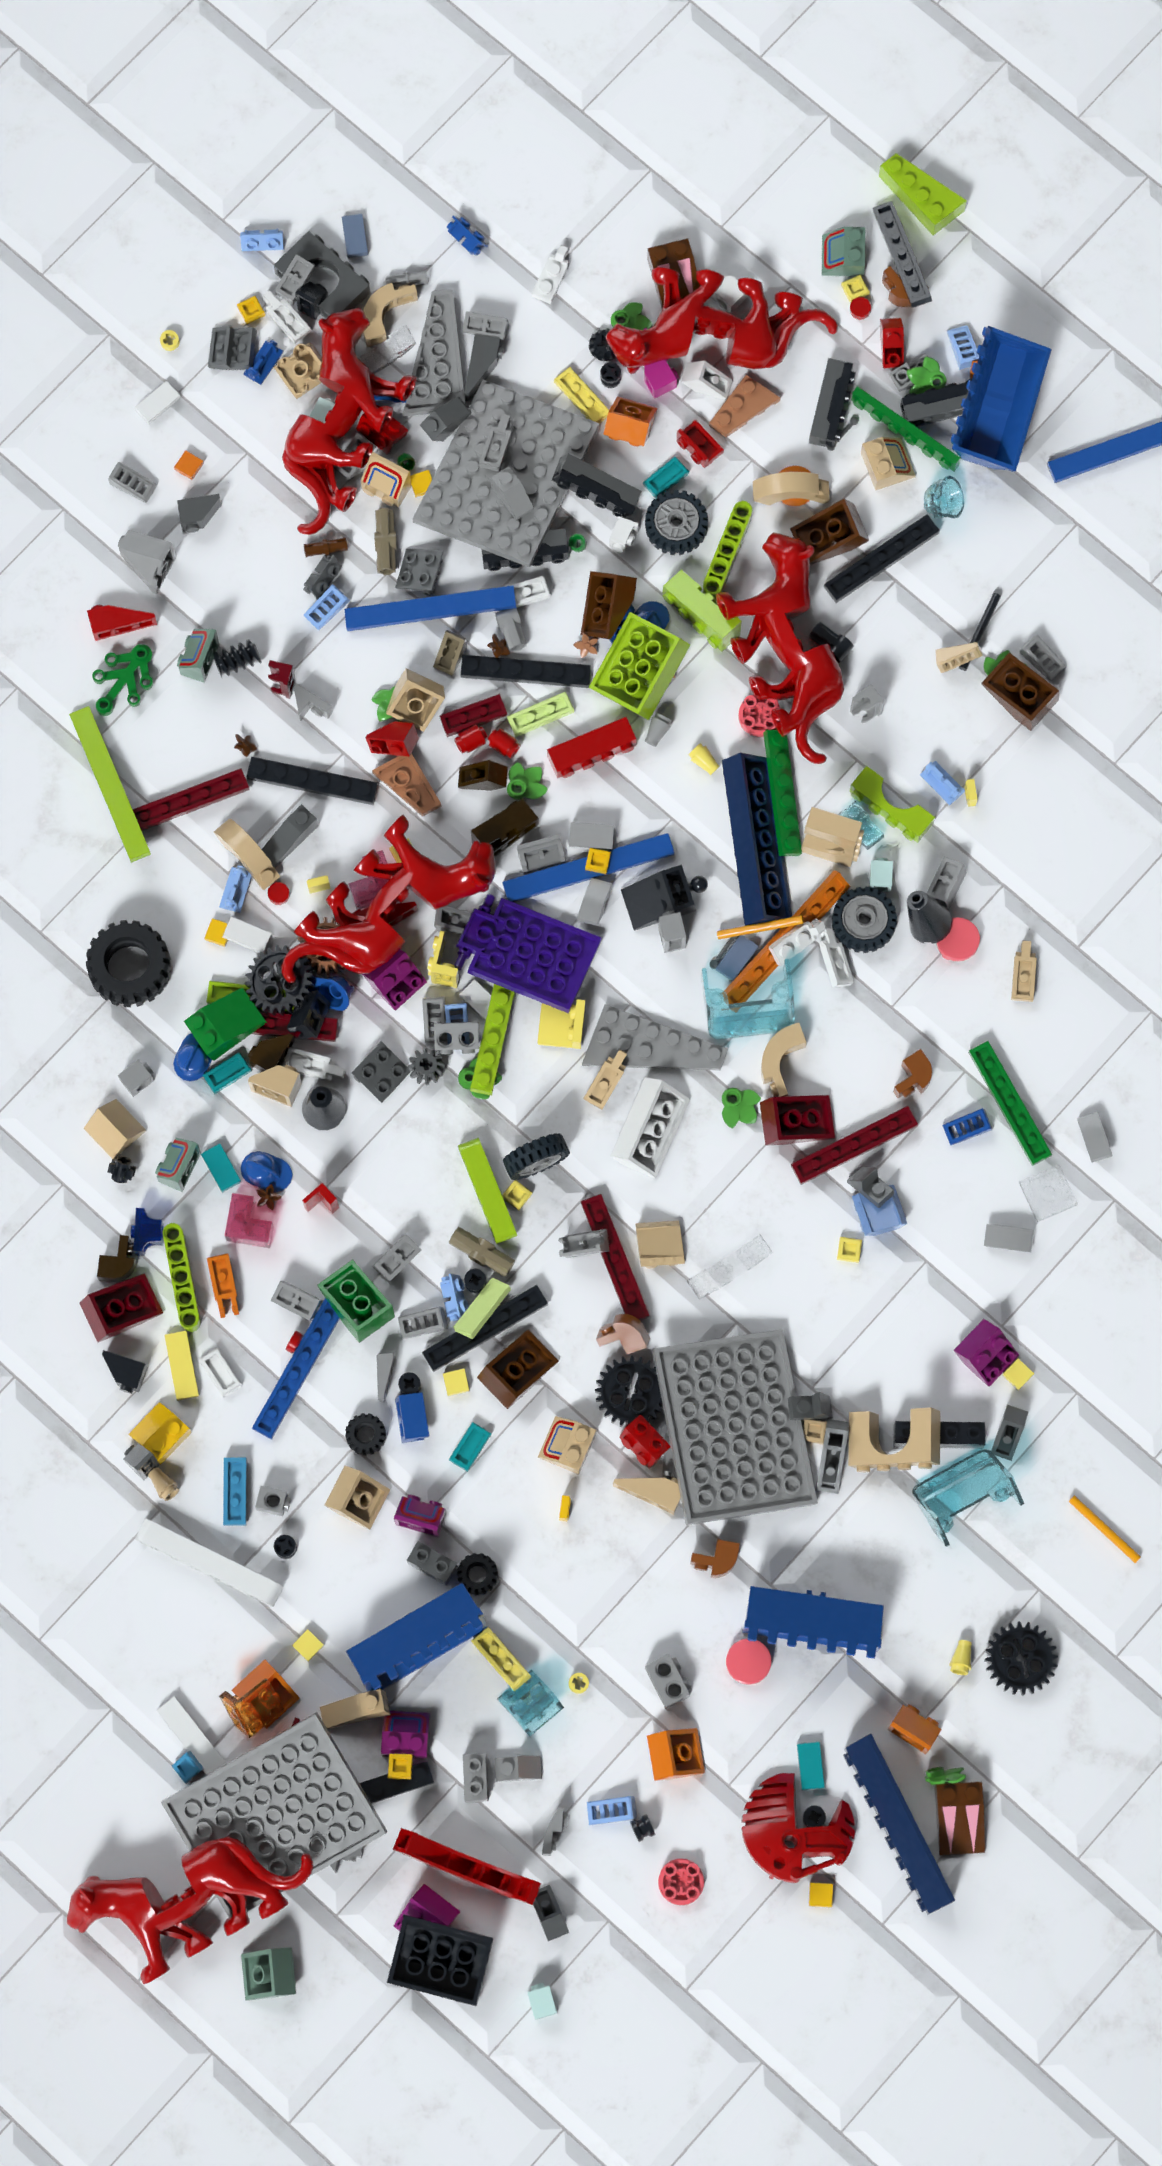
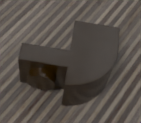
M120 1235L117 1257L99 1255L97 1271L99 1281L120 1282L132 1275L137 1262L135 1258H129V1256H133L134 1243L131 1242L129 1236Z

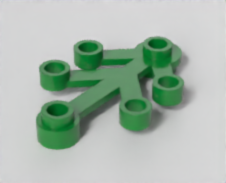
M137 645L130 653L116 655L111 652L106 654L105 662L107 666L115 667L118 663L130 662L127 668L106 672L98 669L93 672L92 678L96 684L118 679L108 694L97 700L96 710L98 714L108 716L113 712L114 706L112 702L126 683L129 693L127 697L129 705L132 707L140 705L141 698L137 693L134 677L138 667H140L142 676L140 679L141 687L144 690H149L153 687V680L148 669V663L152 660V651L147 645ZM142 651L145 652V655L139 657L138 653ZM114 657L115 661L110 663L108 659ZM97 674L103 675L100 680H97L95 677ZM149 680L150 684L147 686L143 685V681ZM132 697L138 698L134 703L130 701ZM106 702L108 703V706L106 708H101V703Z

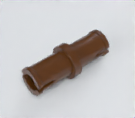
M346 537L333 540L322 539L321 542L303 544L306 558L348 551Z

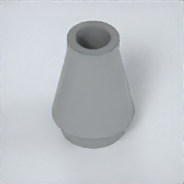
M656 713L655 717L651 719L645 742L656 747L658 742L671 728V720Z

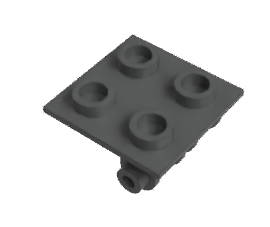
M406 549L395 588L424 590L423 594L431 596L435 592V581H438L437 575L440 574L439 569L441 563H443V551Z
M380 1041L353 1070L352 1074L357 1082H361L383 1103L411 1071Z

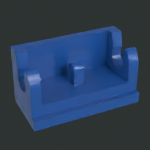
M423 1392L398 1395L395 1403L401 1442L420 1441L429 1437Z

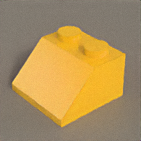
M159 1402L128 1435L149 1450L161 1465L192 1432L173 1412Z

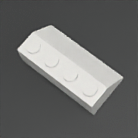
M645 1077L610 1157L626 1167L656 1178L690 1099L663 1080Z

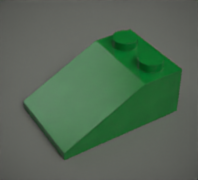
M243 987L202 1007L184 1020V1023L201 1048L213 1061L267 1023L255 1004L250 1001V997Z
M353 1259L317 1284V1287L338 1317L359 1343L395 1318L391 1303Z

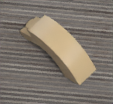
M389 283L371 295L363 310L370 322V325L363 332L366 347L387 342L383 319L392 308L418 300L415 284L402 285L394 290L393 284Z
M782 472L767 475L753 481V500L758 503L772 505L781 500L792 498L808 499L823 504L830 501L829 481L819 479V475L815 473Z
M228 819L214 831V834L223 846L239 859L261 889L265 890L280 877L262 849L235 821Z
M799 1022L777 1032L770 1039L764 1050L761 1063V1077L763 1084L772 1082L769 1086L773 1097L788 1096L780 1073L781 1061L789 1053L806 1047V1040Z

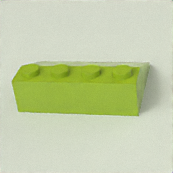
M630 612L589 688L639 716L650 720L690 644Z

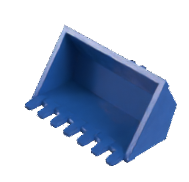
M461 1583L348 1649L346 1653L358 1672L367 1692L377 1689L384 1690L481 1633L487 1628V1624L481 1609L477 1607L467 1589Z

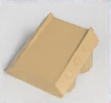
M310 342L306 345L298 344L294 348L293 354L281 358L273 366L296 399L322 383L319 379L322 356Z
M679 1220L635 1223L641 1267L645 1266L651 1269L656 1268L658 1265L674 1266L685 1264Z

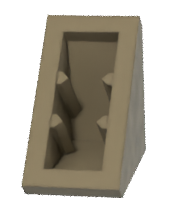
M446 630L433 667L453 676L462 659V655L467 650L466 638Z

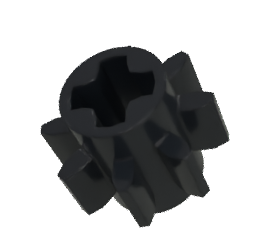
M118 1156L116 1160L112 1159V1162L109 1163L107 1173L112 1174L111 1179L113 1181L126 1183L134 1177L136 1167L131 1166L132 1160L130 1158Z

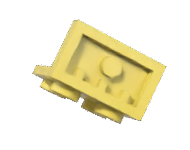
M440 930L439 936H435L433 941L434 957L430 956L428 975L431 976L432 983L457 988L459 983L458 968L449 963H442L441 965L446 939L445 931Z
M577 999L576 1005H572L569 1014L542 1003L538 1045L581 1049L585 1000Z

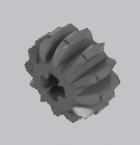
M423 1048L424 1054L416 1050L415 1055L417 1058H409L412 1064L408 1065V1070L413 1071L410 1077L412 1079L417 1077L418 1084L424 1079L426 1086H428L430 1079L437 1083L436 1075L439 1077L444 1075L440 1069L445 1068V1063L440 1062L443 1059L442 1055L435 1056L436 1050L433 1049L428 1054L427 1048ZM424 1063L429 1064V1070H424Z

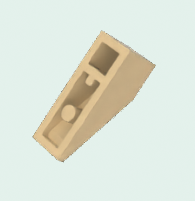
M673 1477L670 1480L667 1478L614 1479L613 1482L614 1487L673 1515L681 1500L678 1481Z
M381 1689L360 1693L320 1707L322 1721L327 1729L390 1715L386 1692Z

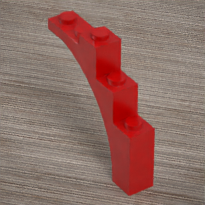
M403 1828L400 1829L393 1850L430 1867L447 1872L499 1895L533 1905L541 1883L488 1864Z

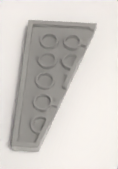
M453 289L432 291L425 325L412 376L417 378L416 385L412 394L406 400L403 417L431 414L434 410L456 397H460L465 403Z
M604 1005L582 1066H602L608 1057L614 1059L620 1049L627 1053L621 1063L626 1066L625 1068H686L720 1071L728 1048Z

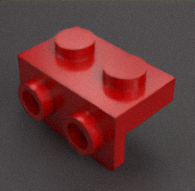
M362 414L356 427L359 433L385 454H389L393 445L404 438L409 431L392 417L386 429L380 434L371 426L365 414Z
M697 420L693 421L684 430L679 429L677 431L676 441L678 445L684 450L687 449L691 453L692 460L698 465L701 464L704 468L724 453V449Z
M639 1415L627 1425L619 1436L622 1444L627 1449H631L637 1456L638 1461L649 1469L671 1447L642 1415Z

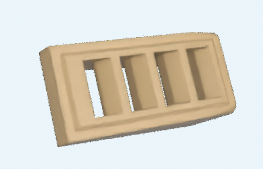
M977 642L935 650L936 663L941 673L983 656Z

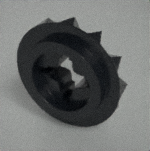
M608 328L606 330L599 329L596 333L592 334L589 341L590 353L600 361H611L616 358L610 346L609 351L605 346H600L602 345V338L606 340V335L610 331Z

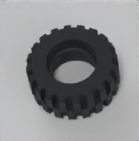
M121 920L120 925L115 926L114 922L109 924L108 930L104 931V929H101L98 932L99 937L91 940V948L87 949L86 969L94 989L100 993L103 999L106 1001L109 999L116 1006L120 1003L124 1007L131 1008V1004H136L137 1007L142 1006L143 1001L147 999L151 1002L155 999L154 995L156 993H162L164 990L163 985L168 984L170 979L171 958L165 941L162 940L161 935L157 931L152 930L151 926L147 924L143 926L140 924V921L133 920L131 924L127 920ZM131 946L143 949L147 953L149 966L139 978L132 981H121L115 979L110 974L108 968L109 960L119 949Z

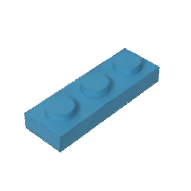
M224 1458L223 1525L246 1526L247 1458Z

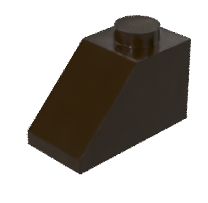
M491 760L459 767L458 788L486 791L505 788L508 767Z
M287 1034L260 1041L257 1047L253 1046L248 1054L250 1066L263 1072L281 1065L287 1055L288 1048L292 1047L295 1042L294 1036Z

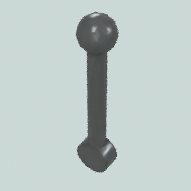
M857 417L850 419V423L841 432L840 439L853 425L858 424ZM835 442L834 448L827 446V449L833 451L838 442Z
M739 936L730 937L716 959L710 962L711 969H716L724 953L734 939H737Z

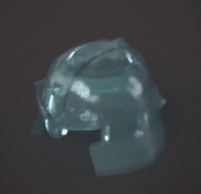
M946 476L927 488L924 493V509L934 515V518H958L962 514L964 496L960 483L956 478Z

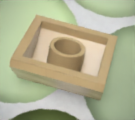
M117 1099L98 1108L84 1127V1130L112 1159H116L146 1132L145 1128Z

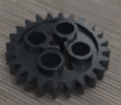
M276 945L274 952L268 947V954L266 955L260 952L261 959L253 958L256 963L255 966H248L252 973L245 974L250 979V981L245 982V985L249 987L246 993L251 996L250 1001L256 1003L255 1006L258 1009L262 1008L264 1013L267 1014L270 1011L273 1016L276 1015L277 1011L284 1016L286 1009L288 1012L293 1013V1006L300 1009L299 1002H307L304 996L312 995L308 988L315 987L310 982V980L315 979V976L310 973L314 968L309 965L310 960L303 956L298 959L293 968L296 976L294 983L297 982V985L294 989H289L292 983L287 982L282 975L283 960L290 950L287 945L283 947V950ZM275 963H276V968H277L276 970H277V972L275 971L274 966H273ZM270 971V975L263 979L264 974ZM277 990L276 995L270 998L271 992Z
M631 1355L630 1361H626L625 1357L622 1356V1363L619 1364L614 1359L613 1368L606 1365L608 1372H600L603 1380H596V1384L601 1386V1388L595 1389V1393L601 1394V1396L596 1398V1402H603L599 1406V1410H607L604 1414L605 1418L610 1415L613 1416L612 1424L618 1419L620 1420V1427L625 1422H628L629 1425L639 1415H642L649 1422V1416L653 1419L657 1418L655 1411L662 1412V1408L659 1406V1404L663 1403L656 1375V1367L650 1368V1360L643 1364L642 1357L638 1359V1362H635L633 1355ZM626 1373L629 1375L630 1380L627 1383H621L617 1379L618 1375ZM637 1373L638 1378L634 1388V1392L637 1394H632L629 1408L625 1411L624 1406L628 1398V1392L625 1390H630L633 1376ZM644 1379L648 1380L651 1383V1387L646 1390L641 1389L639 1382ZM619 1394L624 1400L621 1404H614L611 1401V1397ZM635 1401H642L645 1407L641 1411H636L632 1404Z
M1018 1621L1016 1628H1014L1012 1623H1009L1008 1630L1000 1627L1001 1635L994 1632L993 1637L996 1641H988L992 1649H985V1653L989 1654L990 1657L985 1658L984 1662L991 1665L986 1668V1671H993L990 1680L997 1678V1687L1003 1683L1005 1685L1004 1692L1010 1687L1012 1688V1695H1015L1017 1690H1020L1021 1695L1024 1696L1026 1689L1032 1695L1034 1694L1035 1686L1041 1691L1043 1689L1041 1682L1047 1685L1050 1683L1046 1676L1054 1677L1055 1674L1050 1669L1058 1667L1057 1664L1052 1662V1660L1058 1658V1655L1052 1654V1651L1057 1647L1049 1646L1052 1638H1044L1047 1631L1038 1633V1625L1032 1630L1030 1629V1622H1027L1025 1627H1022L1021 1622ZM1014 1639L1018 1641L1021 1656H1026L1027 1658L1024 1661V1666L1029 1674L1028 1678L1024 1675L1021 1661H1016L1019 1654L1013 1642ZM1024 1639H1031L1033 1641L1034 1648L1032 1650H1027L1023 1647L1022 1642ZM1004 1645L1010 1646L1013 1651L1012 1656L1006 1657L1002 1655L1001 1647ZM1032 1660L1040 1662L1041 1670L1039 1672L1031 1670L1030 1662ZM1016 1667L1020 1672L1019 1678H1011L1008 1674V1669Z

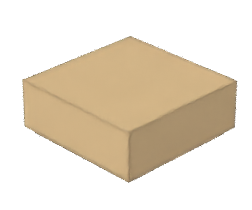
M804 1420L803 1432L805 1442L823 1444L827 1421Z

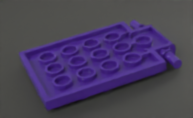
M487 894L483 905H480L478 909H473L456 947L459 948L457 953L459 956L454 964L455 968L462 970L466 959H469L471 954H475L468 968L469 974L569 1014L602 938L504 898H501L494 915H491L490 908L495 897Z

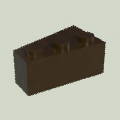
M524 799L516 800L502 812L472 829V844L474 841L491 844L494 850V857H496L538 826L539 818Z

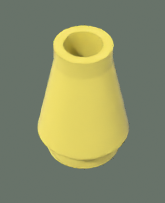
M701 743L688 754L692 758V762L710 775L720 767L707 746H703Z
M959 1640L949 1664L952 1673L968 1675V1672L971 1670V1642Z

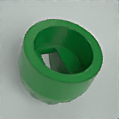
M403 453L398 456L397 465L410 471L415 466V460L409 453Z
M574 534L569 539V546L575 552H583L586 549L587 542L583 535ZM578 540H581L580 547H578Z

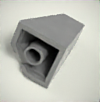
M128 530L126 535H122L118 542L120 555L148 588L157 594L176 559L173 545L169 541Z

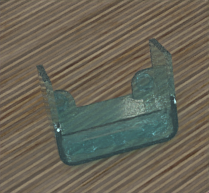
M789 959L784 960L783 971L785 981H779L773 985L771 990L772 999L728 1004L727 994L722 989H709L706 968H703L701 982L709 1035L719 1040L771 1034L794 1024V994Z
M987 1449L979 1450L917 1484L912 1490V1494L931 1529L946 1547L950 1544L945 1533L949 1532L954 1525L951 1517L987 1497H990L993 1501L1003 1502L1012 1496L1020 1506L1024 1504L1011 1473Z

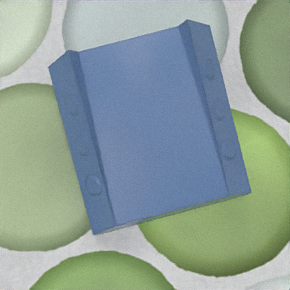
M889 1185L894 1189V1195L880 1208L875 1206L861 1193L852 1196L855 1210L861 1222L860 1227L865 1236L887 1233L908 1224L894 1185Z

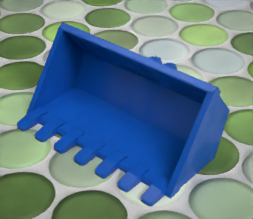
M988 326L983 328V345H978V362H974L972 366L973 379L972 381L968 380L966 386L969 391L967 399L963 398L961 403L963 408L962 416H958L956 420L958 430L951 437L952 449L956 451L962 460L991 469L1016 472L1052 349Z
M751 1586L742 1633L748 1634L749 1641H757V1635L768 1636L767 1643L776 1644L777 1638L787 1639V1646L796 1647L797 1641L807 1642V1649L816 1650V1644L827 1645V1652L830 1653L836 1652V1646L847 1648L846 1654L855 1656L856 1649L865 1650L866 1657L874 1659L876 1652L881 1648L884 1605L826 1597L825 1592H821L819 1596L812 1594L811 1590H807L806 1594Z

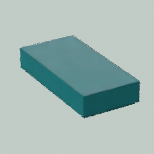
M675 456L643 481V485L657 499L658 495L665 494L666 491L685 478L689 471Z
M238 1052L203 1074V1078L215 1095L252 1072L241 1053Z
M221 1144L201 1153L222 1193L241 1183Z
M472 1422L450 1456L449 1461L468 1472L492 1434Z
M820 1742L797 1744L801 1789L825 1788Z

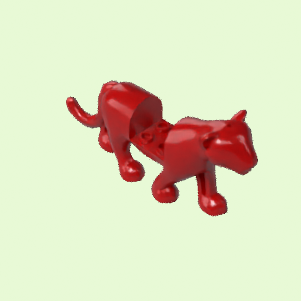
M657 267L652 269L651 276L655 283L664 288V304L654 326L642 331L617 323L606 335V341L617 360L624 367H627L630 374H635L641 366L661 360L686 356L693 333L697 335L710 334L717 339L728 338L726 364L750 369L773 368L783 361L794 333L806 322L813 320L821 322L831 334L837 333L838 325L835 319L825 311L807 309L799 312L803 298L789 292L775 294V304L782 311L769 317V306L764 296L763 284L752 278L738 279L739 290L743 294L750 296L753 304L748 315L741 320L728 312L704 305L723 283L724 276L720 273L707 269L698 270L696 278L701 286L681 299L678 287L680 274L672 269Z
M360 308L329 315L327 319H319L318 324L322 329V359L319 379L326 387L338 393L335 405L332 410L328 411L325 423L300 414L286 437L285 449L282 455L284 468L291 476L311 491L318 505V515L311 523L300 524L297 527V531L301 534L311 535L320 531L329 521L331 504L340 511L346 512L356 497V487L346 486L340 490L338 489L334 465L338 467L364 468L373 452V444L361 443L355 451L348 453L342 451L336 442L351 429L361 410H363L371 426L376 432L381 434L392 419L393 408L390 406L378 408L374 396L393 397L405 401L412 394L416 385L417 378L412 375L403 376L399 382L381 379L375 376L356 356V345L365 329L370 325L369 319Z
M772 533L763 544L762 549L768 555L775 569L776 577L774 582L757 596L741 601H735L727 592L717 593L716 602L726 620L739 616H754L747 638L738 636L730 640L732 650L742 664L750 660L766 637L778 658L790 670L787 677L778 685H770L764 678L758 675L750 676V688L759 700H785L793 698V705L789 713L782 708L772 709L771 717L773 723L782 737L796 729V745L802 756L814 764H822L826 761L827 757L824 754L815 752L810 747L807 736L814 720L834 707L842 698L844 691L842 672L829 644L820 645L803 652V645L793 632L794 627L791 619L803 614L811 606L809 576L810 557L814 553V547L811 545L806 546L805 542L780 533Z
M401 815L386 831L384 837L394 846L402 863H379V855L373 849L353 870L364 876L389 880L373 898L367 915L359 916L346 910L344 900L348 897L350 889L344 881L341 882L326 898L327 904L332 909L335 922L339 926L330 929L317 928L319 925L318 915L314 911L308 914L294 930V933L306 942L291 948L284 957L282 964L283 977L287 982L294 983L296 980L293 970L294 965L299 958L305 955L325 956L357 974L371 973L387 963L405 943V940L382 918L387 919L394 912V905L398 901L402 903L409 896V889L434 910L478 892H486L489 890V885L492 883L496 873L493 846L486 842L479 843L474 841L467 856L462 861L444 866L422 855L410 844L404 835L409 828V822L404 815Z
M224 1837L207 1841L190 1850L181 1858L184 1872L191 1886L186 1888L180 1897L175 1894L164 1902L154 1884L146 1877L100 1880L97 1876H89L84 1883L74 1890L70 1897L67 1924L73 1929H78L80 1933H84L93 1922L103 1917L120 1919L140 1941L147 1956L149 1965L145 1966L141 1972V1980L144 1985L170 1970L163 1954L160 1934L185 1941L184 1951L188 1958L214 1943L207 1935L184 1922V1920L202 1909L213 1894L223 1897L232 1906L233 1914L223 1924L226 1935H232L250 1923L247 1914L246 1895L264 1900L259 1906L261 1919L275 1914L289 1904L279 1890L295 1889L305 1883L312 1873L313 1860L309 1854H303L301 1857V1868L292 1876L283 1877L265 1869L248 1847L238 1839Z

